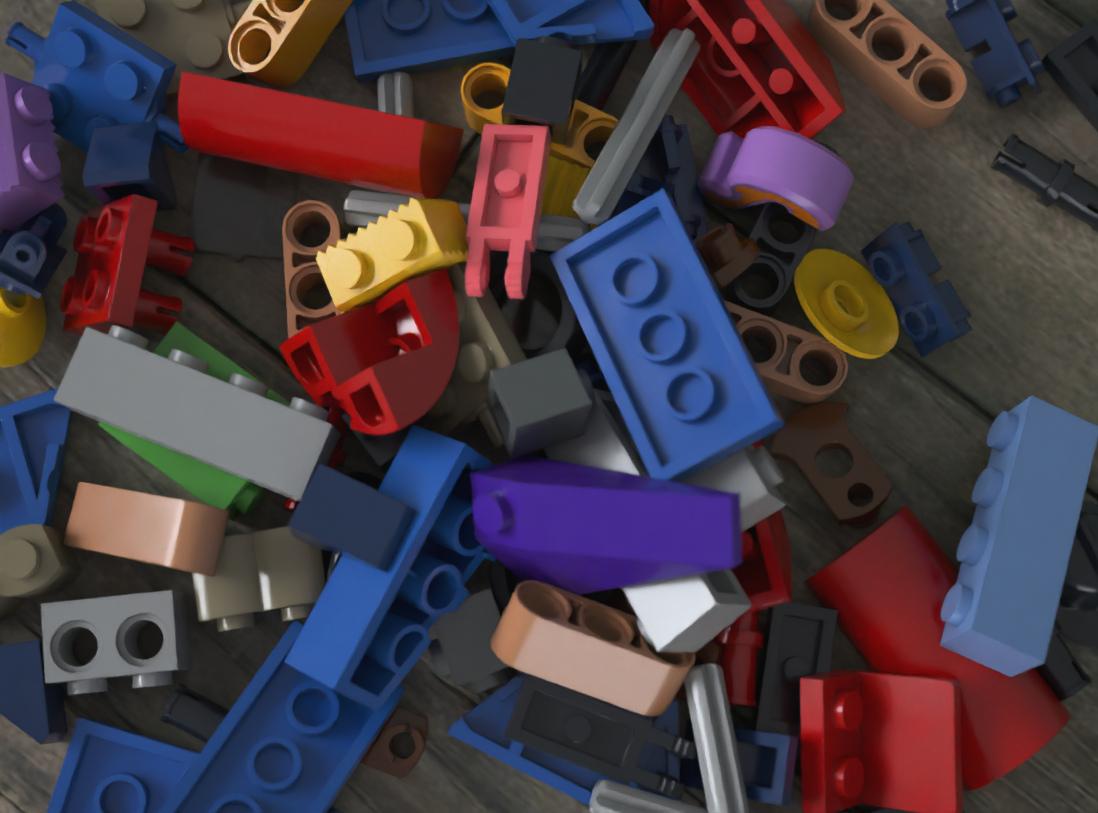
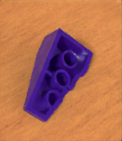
M529 455L470 473L474 538L522 582L536 580L580 595L727 569L742 564L739 493Z

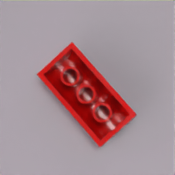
M183 71L181 73L178 93L179 127L184 142L193 151L411 198L438 199L446 189L453 174L464 132L462 128Z
M906 504L806 579L804 583L823 608L838 610L836 625L872 671L949 678L959 681L961 695L962 789L964 791H973L999 779L1034 755L1063 729L1069 721L1071 713L1058 699L1035 667L1009 677L940 646L946 623L941 620V608L949 590L957 582L959 570L908 504Z

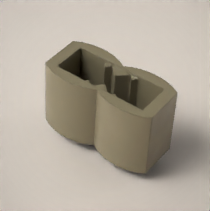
M27 524L12 528L0 535V622L14 613L24 600H37L57 594L68 587L79 576L82 570L72 548L62 545L65 536L64 531L42 524Z
M289 526L224 537L214 577L192 573L198 620L201 622L217 621L218 632H227L256 627V614L272 611H281L282 622L308 619L327 584V573L330 565L328 551L293 537Z

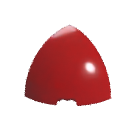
M446 268L405 281L369 305L311 324L279 345L293 374L320 407L338 405L350 414L351 429L366 434L381 435L392 433L413 423L436 403L451 378L459 347V315L455 294Z

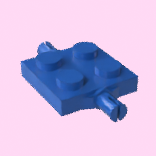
M75 0L60 3L49 36L46 39L26 27L22 22L15 23L8 30L7 34L11 36L5 38V43L34 61L32 84L45 88L51 95L49 99L53 106L52 115L54 118L50 122L56 128L53 130L54 133L88 154L94 128L157 121L163 143L176 150L179 154H183L189 149L182 137L179 123L165 114L166 91L177 66L171 60Z

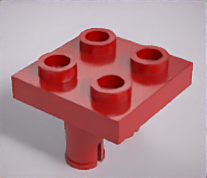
M131 194L88 210L87 215L81 217L73 237V250L79 252L74 276H70L67 279L60 298V310L62 313H66L63 331L83 335L86 327L106 333L109 332L112 325L124 329L137 326L160 332L166 336L176 322H180V318L169 315H171V312L182 313L181 298L169 297L140 289L145 264L183 276L189 270L192 258L184 256L183 253L184 251L194 252L193 238L182 237L153 228L158 201Z

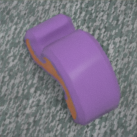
M761 126L747 132L745 138L736 135L732 131L718 136L697 185L704 197L721 207L738 210L766 202H776L784 205L788 212L820 231H825L835 224L852 186L854 177L848 164L823 145L799 133L775 126Z

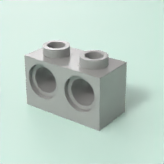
M167 590L41 604L45 683H67L68 695L108 691L107 679L132 676L133 688L173 685L172 672L191 670L186 593ZM154 622L161 628L164 642L160 652L153 658L147 659L138 650L137 636L145 625ZM89 629L97 639L98 650L94 659L83 666L74 657L73 644L76 637L82 631Z

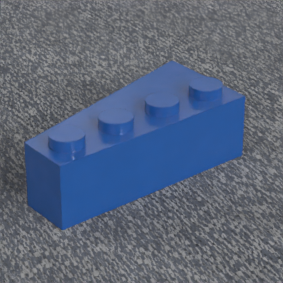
M413 425L377 490L416 510L387 571L383 572L341 556L284 662L327 687L378 712L430 645L431 639L428 631L440 615L449 611L454 613L469 594L463 585L484 558L493 562L496 559L474 538L470 473L495 464L465 443Z

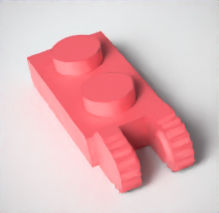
M485 124L483 126L466 231L469 249L465 273V290H467L468 296H485L490 278V250L509 251L508 267L505 271L507 296L509 298L524 299L527 294L531 271L530 252H535L552 139L548 126Z

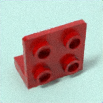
M845 668L800 678L803 813H835L858 804L917 813H962L961 695L958 680Z

